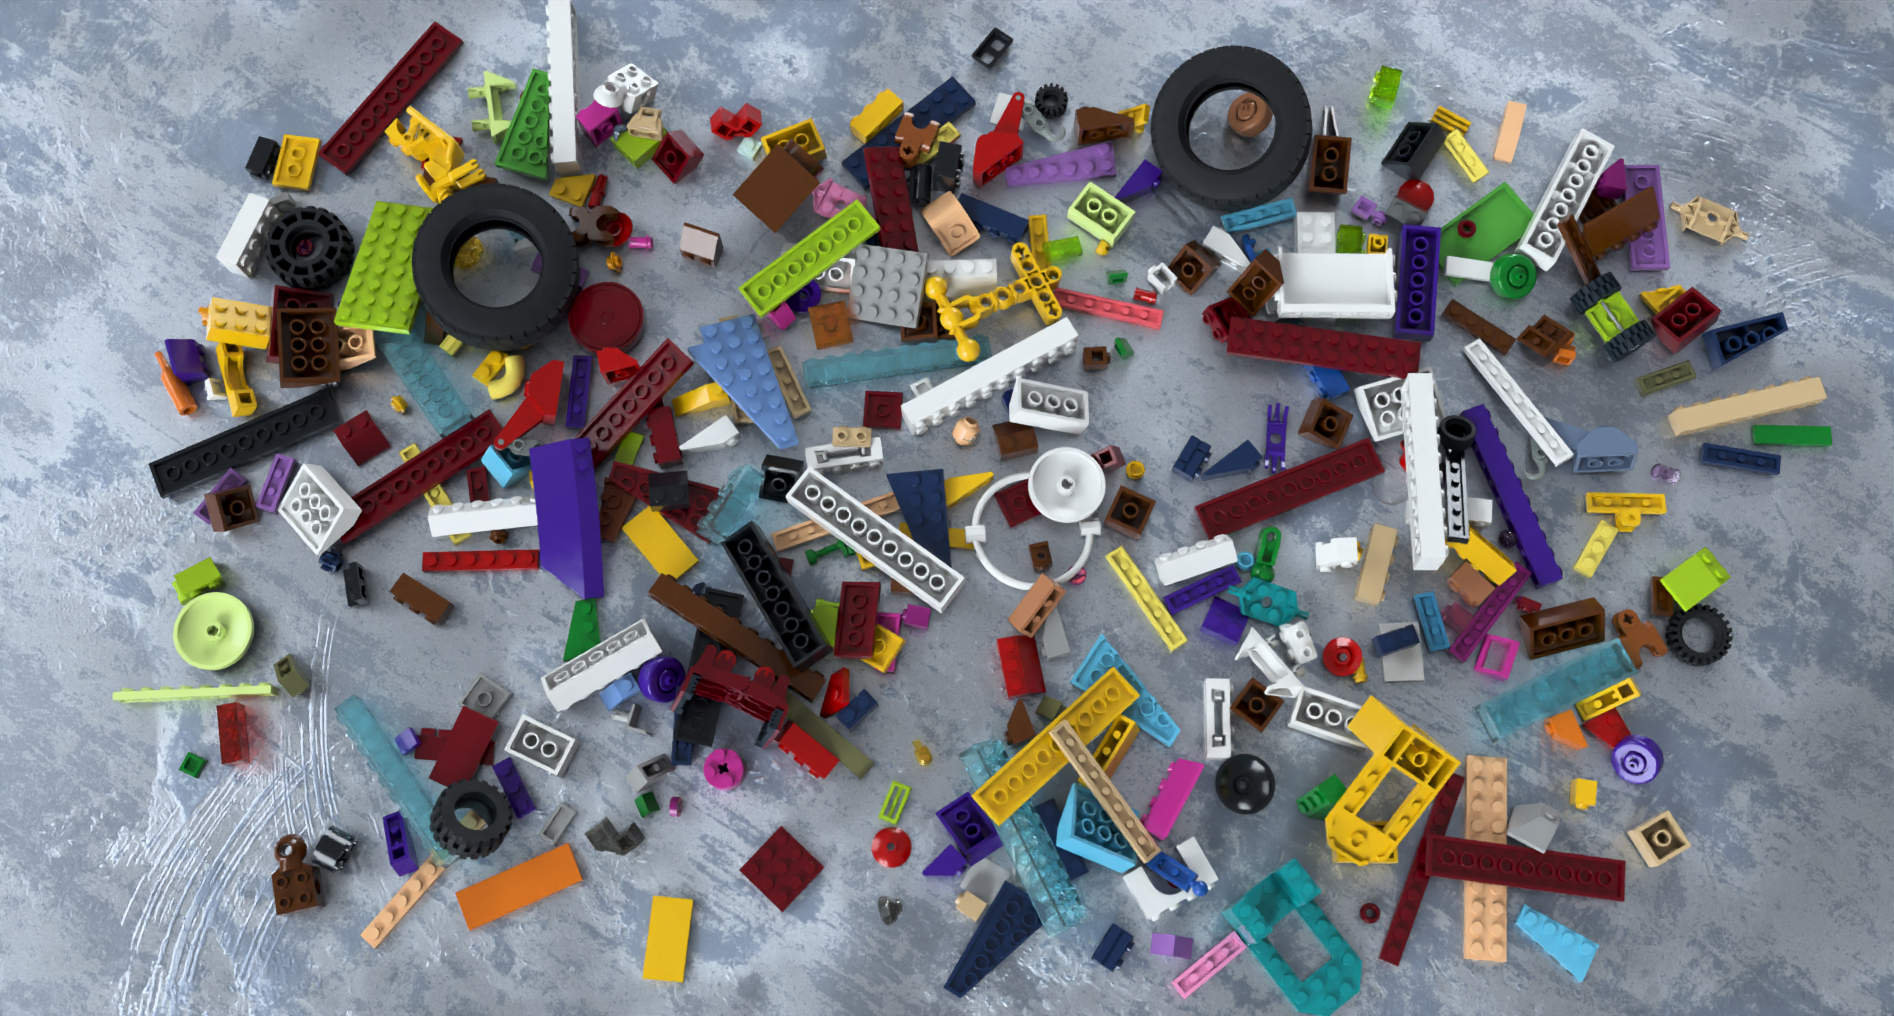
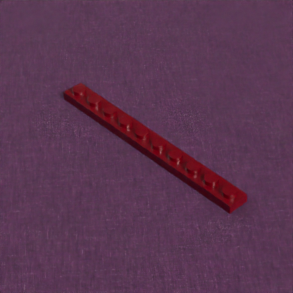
M1455 773L1451 775L1435 796L1377 957L1394 966H1399L1430 876H1425L1427 835L1445 836L1465 777Z

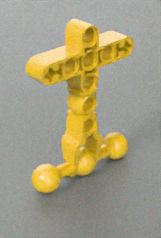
M1018 242L1012 247L1010 260L1020 279L1013 282L1012 285L1008 284L1007 287H997L993 292L990 291L989 294L985 293L974 297L965 295L952 301L951 304L946 296L947 283L942 277L932 276L927 279L924 291L929 298L937 301L940 307L937 312L941 314V325L945 329L950 330L949 335H954L959 343L956 349L958 357L962 361L973 362L980 355V346L974 339L968 338L965 331L977 327L980 320L990 316L993 312L996 313L998 309L1007 310L1012 304L1016 305V303L1032 299L1043 322L1048 327L1060 321L1062 309L1052 290L1056 289L1060 284L1061 270L1056 266L1040 270L1028 246ZM1032 283H1037L1040 286H1034ZM999 297H1005L1006 300H1001ZM1044 298V299H1047L1048 301H1047V302H1044V301H1042L1041 299ZM986 303V304H988L989 306H988V307H985V306H983L982 304ZM968 308L974 316L964 320L960 309Z

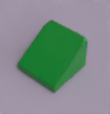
M1124 269L1107 271L1108 284L1126 283L1128 273Z
M1117 337L1115 339L1114 347L1122 360L1134 355L1133 349L1125 338Z

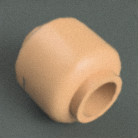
M967 416L957 421L952 435L959 445H971L975 442L980 432V427L974 418Z

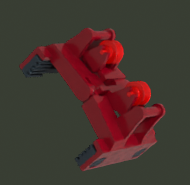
M708 645L698 662L689 669L679 687L670 711L681 715L693 693L719 702H726L728 705L763 722L755 746L766 749L781 731L790 708L787 706V700H785L790 681L788 676H779L777 682L772 686L775 679L774 671L764 666L756 671L754 680L750 681L751 677L731 672L736 664V657L731 651H721L715 659L717 648L714 645Z

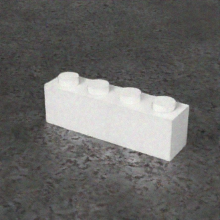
M1224 534L1217 535L1209 541H1199L1191 547L1179 548L1177 552L1171 554H1161L1159 558L1154 559L1159 579L1165 586L1238 561L1233 540Z

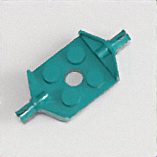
M1253 577L1243 588H1237L1232 585L1228 587L1235 590L1228 589V593L1239 597L1240 613L1278 627L1285 623L1288 624L1294 617L1304 620L1308 619L1306 616H1309V612L1299 610L1296 592L1256 577ZM1268 596L1271 600L1270 605L1263 607L1262 600Z

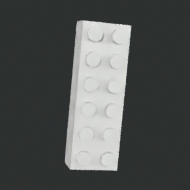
M1297 212L1293 220L1294 253H1335L1334 213ZM1337 318L1299 319L1303 320L1306 325H1333Z
M645 618L541 677L547 697L557 712L566 710L578 700L587 698L590 693L604 688L614 679H620L626 672L637 669L650 658L657 657L662 652V649Z

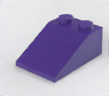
M969 791L935 813L961 855L968 861L970 867L1004 846L999 832L977 802L971 797Z

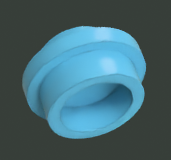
M1244 551L1237 555L1238 561L1235 564L1240 570L1248 571L1252 569L1255 564V558L1251 553Z

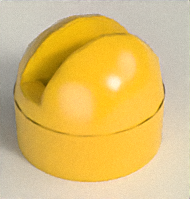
M1102 239L1095 253L1104 256L1109 253L1110 245Z

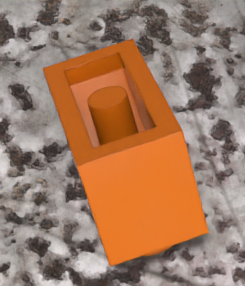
M1572 709L1544 720V728L1547 734L1551 735L1552 739L1577 750L1588 747Z

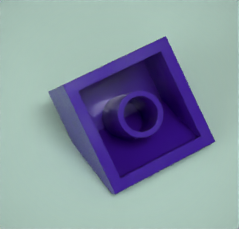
M194 339L164 340L174 375L188 386L210 378L209 371H211L209 363L205 361L204 355H206V351L202 344H199Z
M1215 596L1199 631L1235 647L1245 629L1249 616L1241 614L1239 606Z
M950 844L922 872V876L924 878H954L957 875L960 878L967 871L966 865L968 861Z

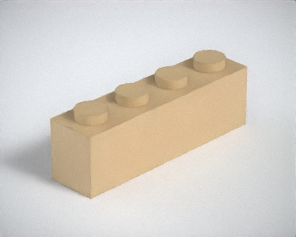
M1376 523L1371 527L1353 600L1377 606L1380 601L1383 602L1386 593L1383 590L1384 584L1388 583L1390 572H1387L1388 567L1392 565L1395 556L1392 554L1393 547L1397 546L1399 536H1396L1398 529Z

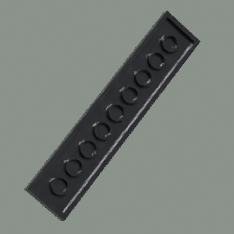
M325 388L151 462L149 467L160 497L165 499L226 473L229 468L235 469L343 422L330 390Z

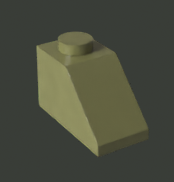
M290 653L274 664L278 682L292 697L304 693L310 686L306 675Z

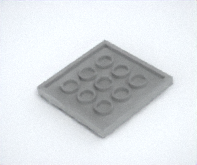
M865 244L859 245L856 249V260L853 268L846 318L918 329L930 254Z

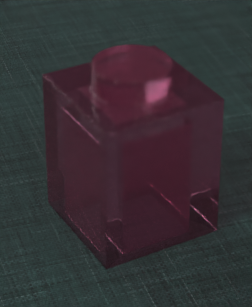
M1454 602L1452 605L1447 604L1441 611L1443 623L1458 635L1465 630L1474 618L1473 614L1457 602Z

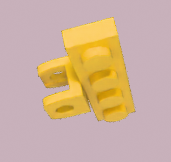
M1587 492L1585 495L1587 513H1616L1614 515L1615 527L1619 529V532H1633L1635 526H1638L1641 522L1640 514L1664 515L1667 512L1665 494Z

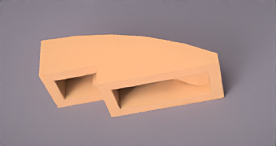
M1513 101L1507 102L1498 130L1493 159L1512 162L1523 124L1526 104Z

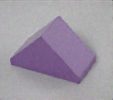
M1152 933L1150 954L1191 959L1193 938Z

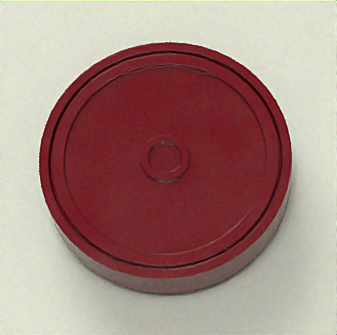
M600 282L585 288L574 300L568 317L570 330L577 343L585 351L597 356L596 351H601L604 347H616L624 353L628 352L639 342L646 325L645 311L637 295L628 287L615 282Z

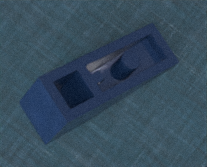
M1246 440L1205 471L1201 478L1203 481L1243 474L1249 470L1254 471L1261 465L1259 462L1263 456L1249 440Z

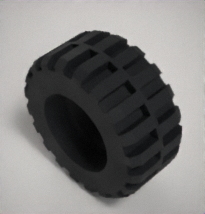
M471 778L470 781L462 779L458 783L453 782L441 792L430 815V831L434 832L433 838L435 842L439 841V847L450 851L448 854L452 856L455 854L459 855L460 859L470 857L471 860H475L480 855L481 858L489 856L490 853H494L504 841L512 825L513 812L510 810L512 806L509 800H505L507 796L503 792L500 793L498 787L495 785L491 786L484 780L479 782L478 779ZM461 808L476 810L486 819L488 828L482 830L469 829L458 821L454 811Z

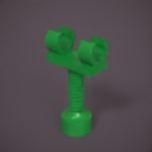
M836 538L837 543L822 548L819 551L817 550V552L812 549L805 551L810 566L816 564L818 558L828 555L833 551L835 552L838 549L842 551L844 558L857 553L850 547L845 548L843 542Z

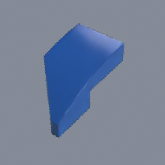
M1246 234L1242 236V251L1251 263L1257 257L1253 250L1256 240L1254 238L1250 239L1249 235Z

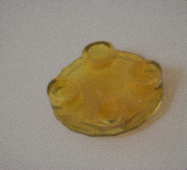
M474 236L462 246L455 259L454 266L456 268H471L480 261L483 255V245L478 238Z

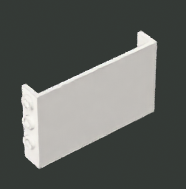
M1278 247L1276 254H1273L1280 261L1284 284L1274 294V301H1277L1278 318L1391 319L1395 313L1397 290H1394L1396 273L1393 272L1395 255H1392V248H1388L1385 254L1282 253V247Z

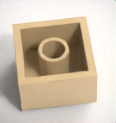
M1669 810L1659 812L1627 831V834L1649 868L1661 865L1692 846Z

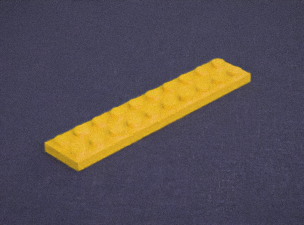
M1112 667L975 791L971 797L1000 826L1069 762L1048 733L1063 720H1067L1086 746L1129 707L1140 694Z

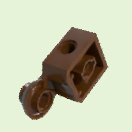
M287 834L281 837L274 847V857L280 866L271 875L278 916H289L325 907L320 867L303 863L307 854V846L305 840L296 834ZM290 845L292 851L289 855H286V848Z

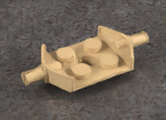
M1700 196L1695 197L1684 205L1674 201L1670 204L1669 209L1675 210L1680 214L1683 231L1688 228L1721 242L1719 246H1722L1733 236L1745 241L1749 238L1750 233L1740 230L1738 214L1734 210ZM1708 215H1713L1716 218V222L1710 221Z

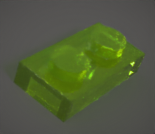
M1078 236L1047 241L1042 244L1047 262L1077 257L1083 254Z

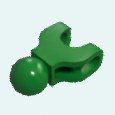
M1276 527L1263 528L1259 533L1255 557L1256 564L1250 571L1251 579L1256 577L1270 583L1274 580L1275 570L1273 566H1275L1281 541V532ZM1269 532L1273 535L1271 541L1267 540V534Z

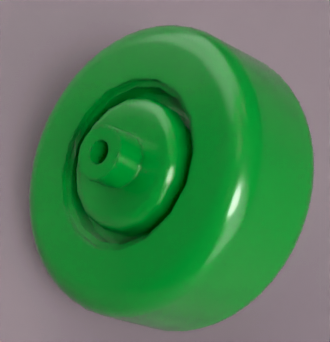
M1506 254L1495 261L1490 271V283L1497 295L1506 299L1525 297L1532 291L1537 279L1534 263L1530 258L1522 254Z

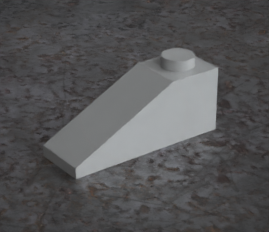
M1057 605L1046 618L1042 646H1039L1041 655L1046 657L1047 662L1069 656L1071 653Z

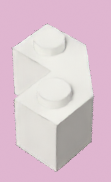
M1357 537L1331 539V543H1315L1316 570L1328 573L1332 572L1336 565L1350 568L1357 564Z

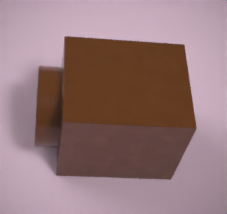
M791 138L783 148L777 144L733 193V196L776 233L820 184L816 178L823 172L824 168Z

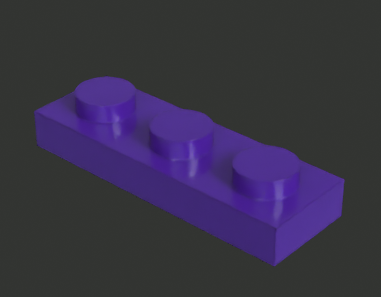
M508 757L492 766L517 818L522 819L536 811L537 808L512 758Z

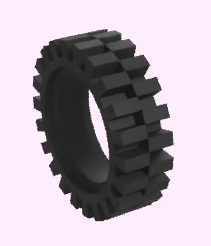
M1696 604L1686 612L1681 609L1674 613L1673 617L1668 621L1670 624L1665 629L1668 630L1665 638L1670 640L1666 642L1667 646L1673 647L1670 650L1671 653H1677L1676 658L1678 660L1684 659L1683 663H1692L1691 666H1705L1722 659L1728 653L1726 650L1731 648L1732 644H1729V642L1733 640V636H1729L1732 628H1727V625L1730 624L1729 621L1722 619L1725 615L1723 613L1717 614L1718 609H1710V605L1707 604L1704 606ZM1700 618L1713 627L1716 639L1710 651L1704 653L1694 651L1684 642L1682 629L1688 619Z

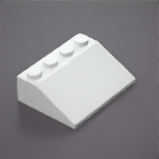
M1431 366L1419 369L1418 373H1432V380L1436 382ZM1391 377L1353 389L1359 410L1375 442L1404 434L1401 387L1405 379ZM1436 383V390L1433 392L1434 398L1437 399L1435 416H1438L1439 423H1441L1442 419L1447 416Z
M303 463L277 509L314 553L319 556L355 524L362 512V509L322 466Z

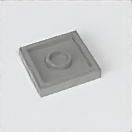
M480 672L457 705L461 708L467 706L496 719L513 694Z

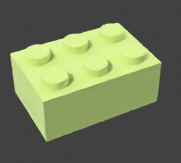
M1089 182L1069 207L1067 218L1099 240L1103 239L1113 248L1133 222L1135 211L1092 182Z

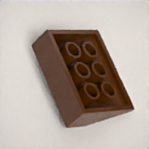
M1650 186L1584 224L1582 235L1594 261L1605 259L1608 253L1619 251L1625 246L1624 244L1629 241L1635 242L1643 233H1650L1658 227L1660 214L1654 187Z
M277 308L281 388H302L340 382L338 325L334 322L337 308Z

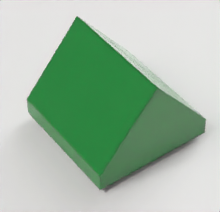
M652 791L641 794L634 800L642 818L660 810Z

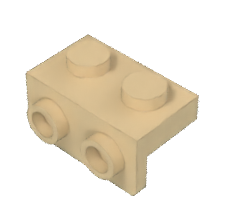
M833 427L832 445L834 447L869 448L871 447L872 430L867 427Z

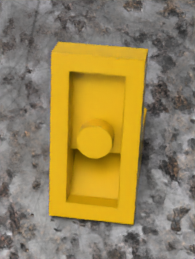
M1145 103L1118 111V114L1134 118L1132 132L1143 133L1144 126L1148 123L1150 106Z

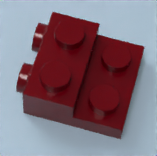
M1233 297L1209 305L1202 313L1203 322L1211 327L1213 337L1219 340L1221 344L1228 341L1231 316L1251 319L1247 311Z

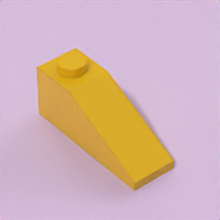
M716 382L703 385L672 399L676 418L731 405L729 395Z
M986 472L951 477L945 480L947 511L993 481L994 474Z
M1630 677L1575 703L1583 720L1587 721L1643 694L1634 678Z

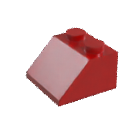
M604 347L601 351H596L600 372L607 384L629 380L640 368L636 359L616 347Z

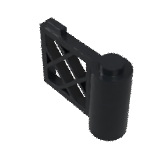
M917 164L912 168L904 167V171H910V176L906 179V183L909 182L907 188L909 190L910 202L915 203L918 207H926L931 202L932 166Z

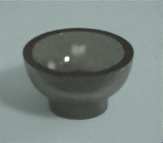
M889 896L879 897L878 910L880 917L889 926L897 920L898 915L902 914L901 902L899 899H893Z

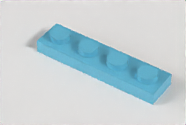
M1292 198L1223 215L1221 216V222L1224 230L1228 234H1233L1295 218L1297 211Z

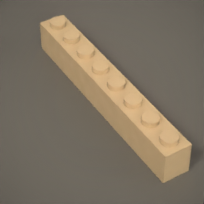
M1811 376L1799 379L1798 382L1790 380L1777 387L1773 384L1764 387L1760 391H1757V389L1749 390L1743 395L1734 393L1727 396L1726 399L1717 397L1711 399L1709 403L1700 401L1687 408L1679 406L1673 409L1674 411L1668 415L1675 437L1819 404L1827 396L1820 377L1811 378Z

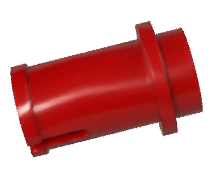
M1136 287L1133 299L1149 302L1151 305V303L1155 304L1158 293L1154 292V290L1148 291Z

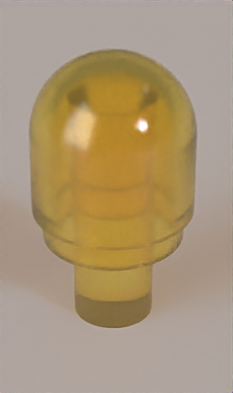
M919 739L912 742L916 749L914 756L918 763L922 766L930 765L933 757L929 748L926 745L922 746Z

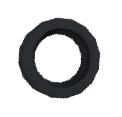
M1451 415L1443 418L1437 434L1440 435V444L1455 451L1468 449L1471 447L1476 435L1475 425L1463 416ZM1447 429L1460 430L1466 437L1451 435Z

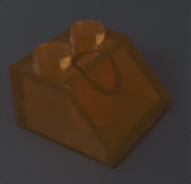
M845 300L808 308L817 350L853 342Z

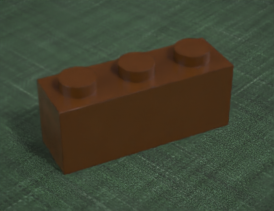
M405 573L401 574L389 591L395 595L393 598L395 601L402 605L406 602L410 605L409 609L417 615L420 612L426 615L424 619L433 625L436 622L443 625L455 608V605Z

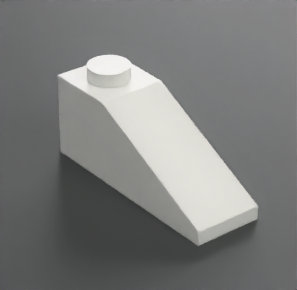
M1212 227L1202 247L1215 259L1243 273L1251 264L1230 234L1223 228Z
M725 415L679 446V449L683 455L725 449L728 446L732 447L737 444L741 437L738 430Z

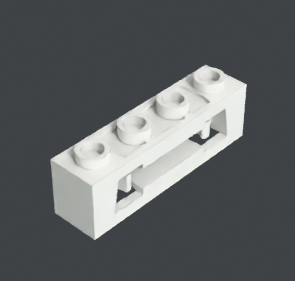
M880 437L871 438V447L869 448L834 447L832 444L805 448L807 468L810 466L821 475L825 472L841 473L845 469L856 471L865 466L876 468L880 464H884ZM859 450H862L863 457H860V455L838 459H831L829 460V462H827L826 455H829V457H834L840 455L860 453Z
M1206 678L1203 681L1204 760H1227L1231 755H1234V743H1231V736L1234 735V724H1230V716H1233V712L1229 709L1232 705L1230 704V696H1233V684H1230V679ZM1222 693V704L1220 705L1221 737L1213 739L1214 747L1212 748V736L1215 734L1214 702H1220Z

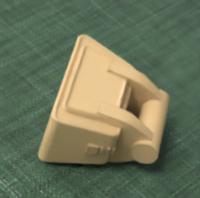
M640 106L638 113L634 114L627 124L629 135L662 141L663 122L660 118L662 110Z

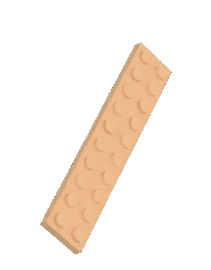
M1465 756L1464 839L1507 845V758ZM1464 881L1463 959L1507 962L1506 886Z

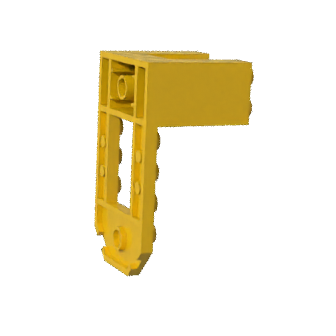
M1372 695L1364 703L1347 728L1374 752V755L1325 818L1327 845L1358 866L1368 865V862L1375 860L1379 862L1387 860L1461 764L1455 756L1426 731L1414 723L1412 726L1408 725L1388 706ZM1395 767L1416 781L1417 784L1384 828L1379 830L1356 814L1391 768Z

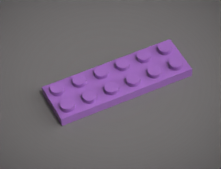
M1624 165L1627 190L1623 193V202L1653 186L1660 214L1658 227L1654 231L1643 233L1635 242H1628L1630 270H1668L1670 268L1660 167L1659 165Z

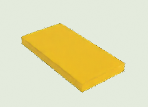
M650 506L622 527L623 531L660 575L661 573L665 575L670 574L678 580L700 562L657 511L652 512Z
M653 896L642 979L684 983L694 905L693 899Z

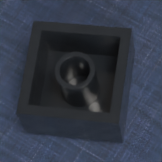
M940 141L933 171V190L951 191L952 194H955L956 188L960 187V175L965 164V152H962V145Z

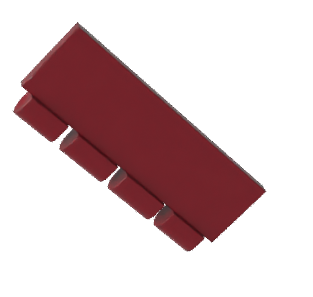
M422 727L421 734L417 735L421 744L415 748L414 759L437 761L451 730L439 729L438 737H436L437 729ZM493 739L481 765L493 766L496 742Z

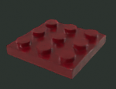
M780 826L739 871L783 913L825 867Z

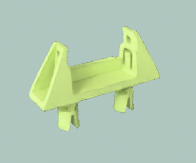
M483 71L484 86L467 89L469 99L486 97L489 117L488 119L471 120L473 132L490 130L493 142L497 144L505 138L511 124L510 120H503L499 93L505 92L508 89H516L514 81L488 71Z

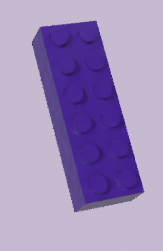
M1403 225L1400 230L1396 278L1397 301L1395 302L1392 338L1430 342L1434 336L1441 227Z

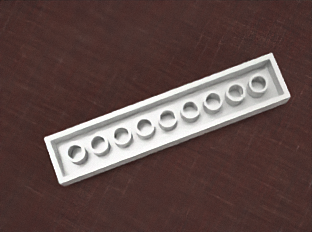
M548 0L546 14L549 16V21H546V27L550 36L547 37V46L550 48V53L547 54L548 64L551 65V70H548V78L551 81L548 91L549 96L552 97V103H549V111L552 114L550 129L553 131V136H550V143L554 152L551 153V162L555 164V170L559 172L561 177L583 175L582 130L576 119V116L581 111L577 13L572 0Z
M1066 317L902 404V418L912 435L923 434L928 430V427L932 425L937 426L943 423L945 418L958 415L961 412L960 410L975 406L977 401L982 398H990L995 391L999 389L1000 391L1005 390L1017 378L1025 379L1027 374L1040 371L1043 368L1042 366L1057 362L1059 357L1063 355L1068 356L1072 354L1077 346L1078 334Z
M1408 373L1401 387L1413 570H1438L1449 554L1448 545H1445L1447 527L1444 526L1443 520L1446 517V510L1442 508L1444 490L1441 489L1440 483L1443 480V472L1439 471V464H1441V453L1438 452L1440 435L1436 432L1439 419L1438 416H1435L1437 399L1434 398L1433 392L1436 390V382L1432 380V373Z
M810 466L785 496L789 504L940 613L944 612L965 584V577Z

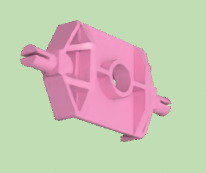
M832 178L820 184L811 193L814 197V212L828 219H831L843 210L836 208V205L841 202L846 205V208L858 199L867 210L866 194L862 196L833 182Z

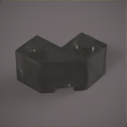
M607 816L585 832V836L595 850L614 852L616 855L621 856L638 847L645 839V836L635 822L618 832Z

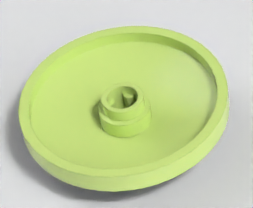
M222 592L206 593L191 600L179 613L173 630L174 644L179 655L192 666L203 670L224 669L239 661L249 649L254 636V620L248 607L238 598Z

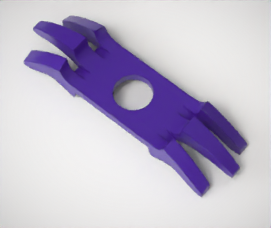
M1276 403L1273 421H1271L1272 405L1268 404L1264 468L1268 469L1269 455H1271L1272 474H1276L1278 456H1280V468L1285 470V441L1289 406H1285L1281 422L1280 403ZM1279 434L1281 442L1278 444L1273 443L1270 439L1271 435Z

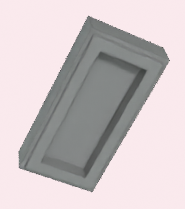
M560 801L538 836L551 845L556 846L578 812Z

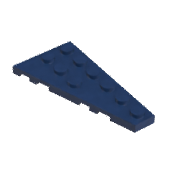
M944 469L886 474L914 542L952 568Z
M1005 880L943 988L962 998L1053 917L1057 911Z

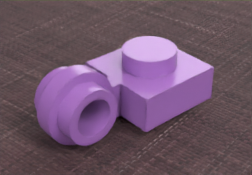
M1364 196L1359 198L1351 210V213L1366 222L1371 216L1373 218L1372 222L1376 226H1382L1387 222V214L1383 211L1376 212L1375 209L1378 204Z

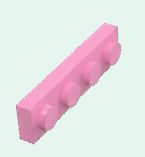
M1232 931L1175 978L1171 984L1181 997L1185 999L1245 950L1247 946L1235 931Z

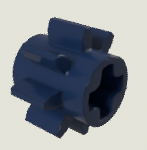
M331 549L330 552H323L319 558V564L322 565L320 568L330 574L333 571L338 572L344 564V559L341 558L343 554L334 549Z

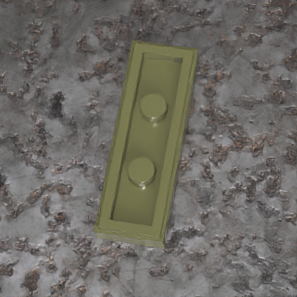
M1687 360L1638 377L1635 381L1642 396H1646L1693 380L1697 376L1690 361Z

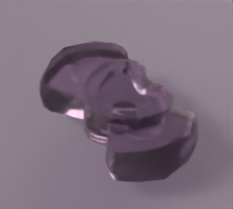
M1660 463L1655 464L1651 468L1653 478L1661 477L1663 480H1669L1671 484H1675L1680 480L1681 473L1679 469L1668 468Z

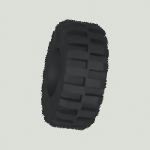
M306 206V208L298 207L294 211H288L283 214V217L277 219L274 222L273 228H270L267 233L265 257L269 261L268 265L288 286L319 291L321 288L327 289L331 287L335 282L338 283L341 277L347 274L349 271L348 267L354 260L352 253L355 252V245L352 243L353 237L334 213L328 212L327 209L321 207L316 209L315 206ZM304 238H324L323 249L315 258L308 261L296 260V248Z

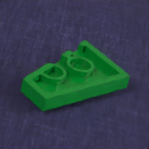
M595 598L575 601L563 662H569L601 643Z

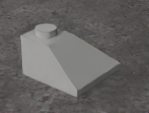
M1544 803L1516 805L1512 808L1507 835L1544 854L1559 825L1561 812Z

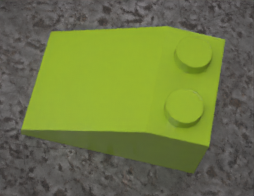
M1705 546L1660 579V582L1686 612L1724 584L1731 576Z

